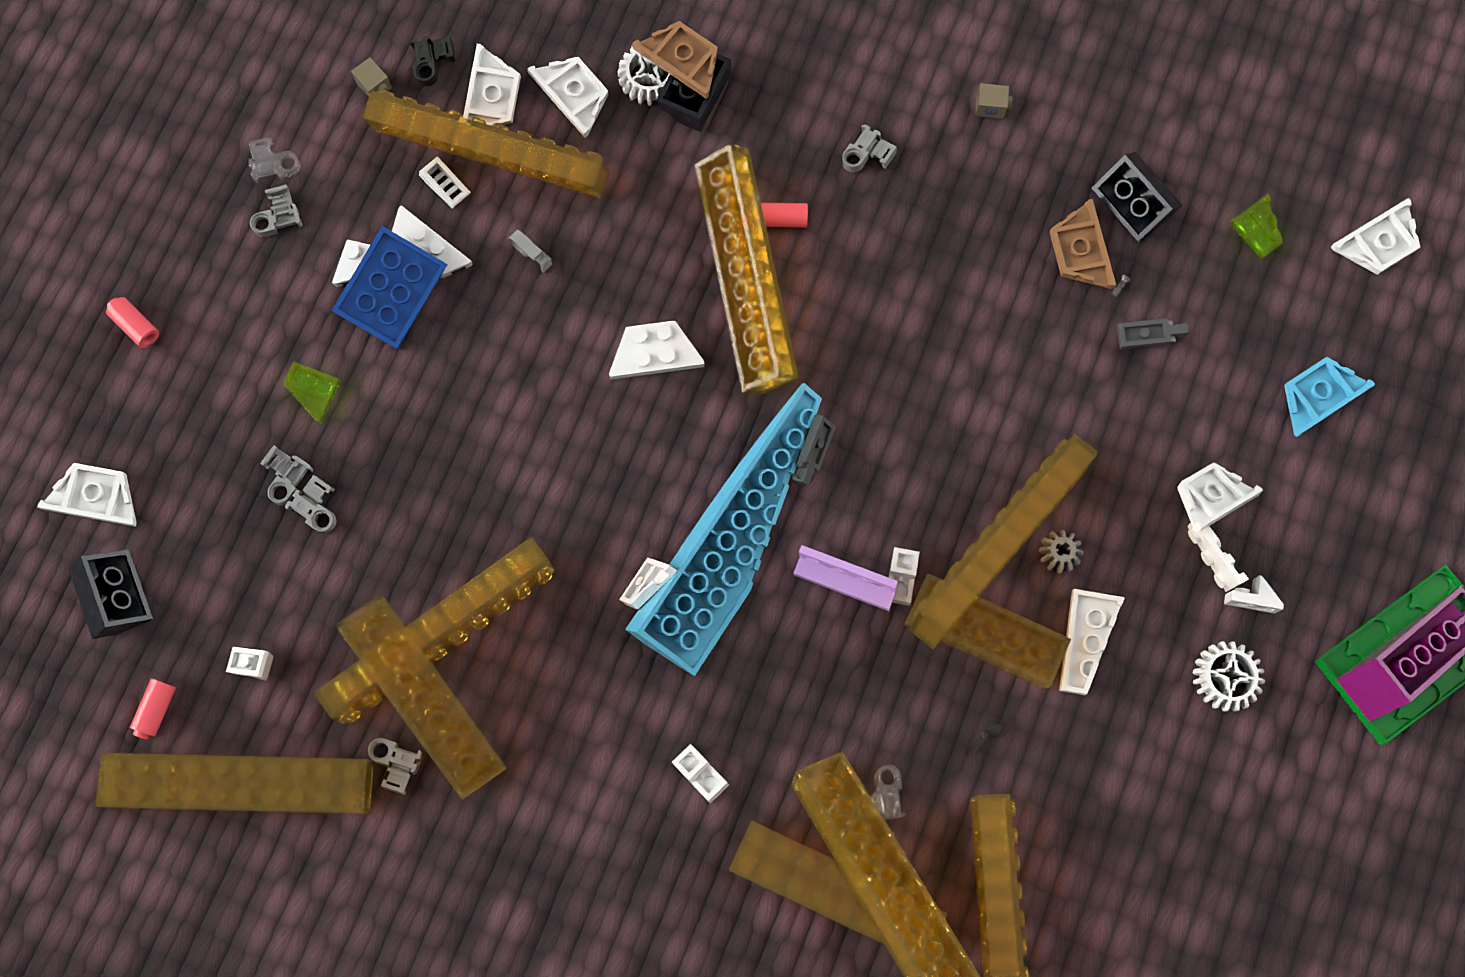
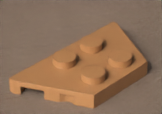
M680 21L669 25L664 30L652 33V37L641 42L636 40L633 42L632 46L635 51L704 98H708L718 53L716 45Z
M1089 199L1077 211H1073L1065 220L1052 227L1049 232L1061 277L1113 289L1116 286L1094 202L1093 199Z

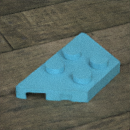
M1325 357L1284 385L1294 435L1298 437L1373 387L1375 383L1371 380L1365 381L1354 375L1355 372L1353 370L1341 367L1336 361Z

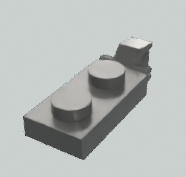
M1167 318L1119 323L1116 326L1120 350L1169 345L1175 343L1177 338H1184L1189 333L1187 323L1173 325V321Z
M815 415L797 461V467L792 480L798 484L809 485L812 475L815 471L820 470L836 429L835 425L823 415Z

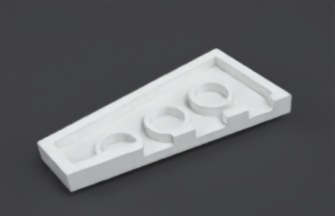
M1079 589L1072 590L1059 691L1080 695L1088 693L1102 652L1105 650L1111 629L1114 627L1117 614L1125 597Z

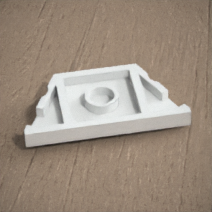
M481 44L476 46L461 125V136L479 133L513 122L521 75L512 67L507 66L497 56L487 51Z
M579 57L570 58L563 62H550L549 66L529 67L528 73L586 138L608 97V90Z
M1409 198L1340 239L1331 246L1332 250L1377 275L1411 255L1420 248L1419 239L1415 233V219L1411 218L1409 208L1412 205Z
M403 206L399 207L392 232L445 262L448 266L440 278L452 275L451 272L460 268L472 266L470 259Z
M676 321L630 326L625 328L609 376L611 380L704 367V360Z
M73 463L66 471L65 476L52 487L54 489L45 501L41 500L37 506L42 510L136 527V518L127 475L121 471Z
M1212 463L1184 479L1177 487L1196 533L1256 498L1263 489L1257 485L1254 488L1247 486L1241 482L1242 477L1228 472L1216 463Z

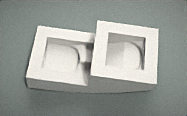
M894 547L888 577L898 581V590L893 603L910 606L920 552Z
M691 744L672 761L674 766L710 804L729 786L722 776Z

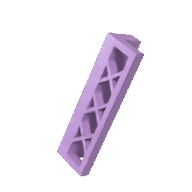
M801 545L799 550L800 558L794 570V576L890 611L898 590V581Z

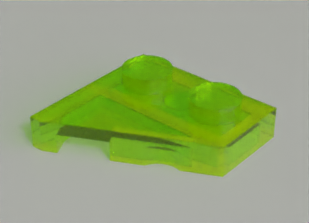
M1269 194L1258 200L1230 222L1261 260L1283 243L1280 231L1277 229L1276 215L1272 214L1270 207L1271 197Z
M293 362L283 384L319 424H322L341 381L334 376Z

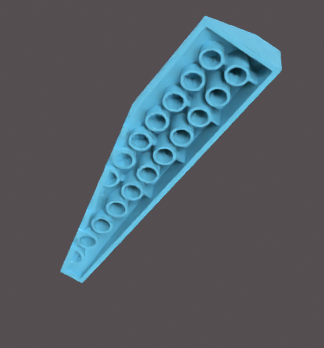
M805 383L800 385L754 443L676 553L669 565L676 569L677 572L639 608L625 629L645 645L693 676L696 675L753 586L752 579L755 571H758L760 567L762 552L769 543L771 528L776 524L789 489L790 477L795 473L796 461L804 446L808 429L811 428L822 400Z

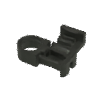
M429 36L422 37V41H418V39L410 41V45L415 49L417 61L413 62L414 74L424 86L433 85L438 80L439 75L436 61H440L439 58L446 57L447 59L451 58L453 62L456 61L454 45L450 37L433 40L432 42ZM432 69L430 77L421 78L423 70Z

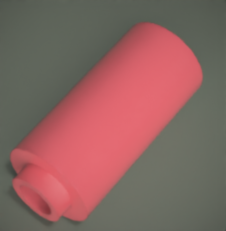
M759 202V207H754V222H758V227L807 228V203Z
M125 297L114 298L108 303L106 314L140 348H146L157 340L159 331Z
M151 678L130 725V728L134 729L132 735L148 740L150 735L156 736L176 687Z

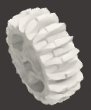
M631 47L630 53H624V60L619 62V84L623 87V92L629 94L631 100L638 97L640 105L644 100H647V104L650 106L652 101L657 100L670 74L661 82L660 77L664 75L663 72L665 70ZM638 65L639 71L636 72V76L632 78L631 73L634 70V68Z
M1220 642L1218 646L1214 644L1209 646V652L1204 650L1200 653L1203 659L1195 661L1196 665L1200 668L1194 669L1192 673L1199 676L1198 679L1193 680V683L1196 685L1201 684L1202 688L1198 689L1197 693H1206L1203 699L1204 702L1207 703L1213 700L1212 708L1216 709L1221 705L1224 712L1229 711L1230 707L1236 712L1240 710V706L1245 709L1249 707V702L1257 701L1255 694H1261L1263 691L1258 685L1265 683V680L1259 678L1258 675L1264 673L1265 670L1257 669L1256 667L1261 660L1251 659L1254 651L1251 650L1244 653L1245 645H1240L1236 649L1235 642H1230L1228 645L1225 642ZM1225 656L1222 668L1211 670L1213 662L1218 657ZM1238 662H1239V663L1242 665V667L1244 668L1245 673L1242 672L1241 670H1239V668H1238ZM1228 672V676H1231L1232 678H1235V679L1229 681V677H1226L1225 675H1222V674ZM1212 680L1219 684L1220 692L1215 688ZM1246 683L1244 691L1238 697H1232V691H1235L1236 684Z

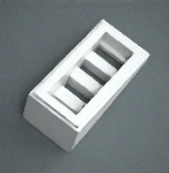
M438 156L419 171V176L452 209L471 193ZM439 169L441 172L432 178L430 175ZM443 176H446L447 179L442 184L438 185L436 183ZM452 182L454 186L445 192L443 189ZM459 189L461 193L454 199H451L449 196Z

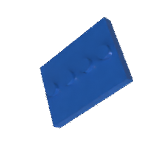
M381 226L331 311L398 349L448 265L391 230Z

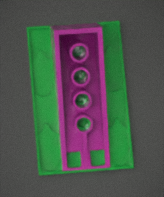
M1446 564L1314 661L1335 689L1340 692V695L1353 712L1357 714V717L1368 731L1373 734V737L1380 746L1388 743L1465 684V587Z

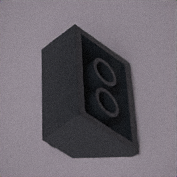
M717 54L707 99L670 74L656 103L679 123L701 132L731 75V59Z
M1136 152L1125 154L1092 187L1093 191L1138 242L1165 223L1183 206Z
M129 549L81 556L68 569L92 639L117 635L153 619Z

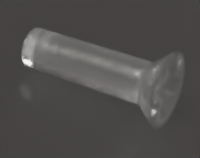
M1122 275L1121 281L1111 294L1116 297L1125 284L1131 281L1130 278Z

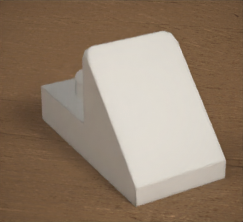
M1261 575L1253 579L1251 593L1246 588H1234V590L1225 594V605L1274 614L1283 610L1284 606Z
M233 647L226 672L267 681L273 655L263 650Z

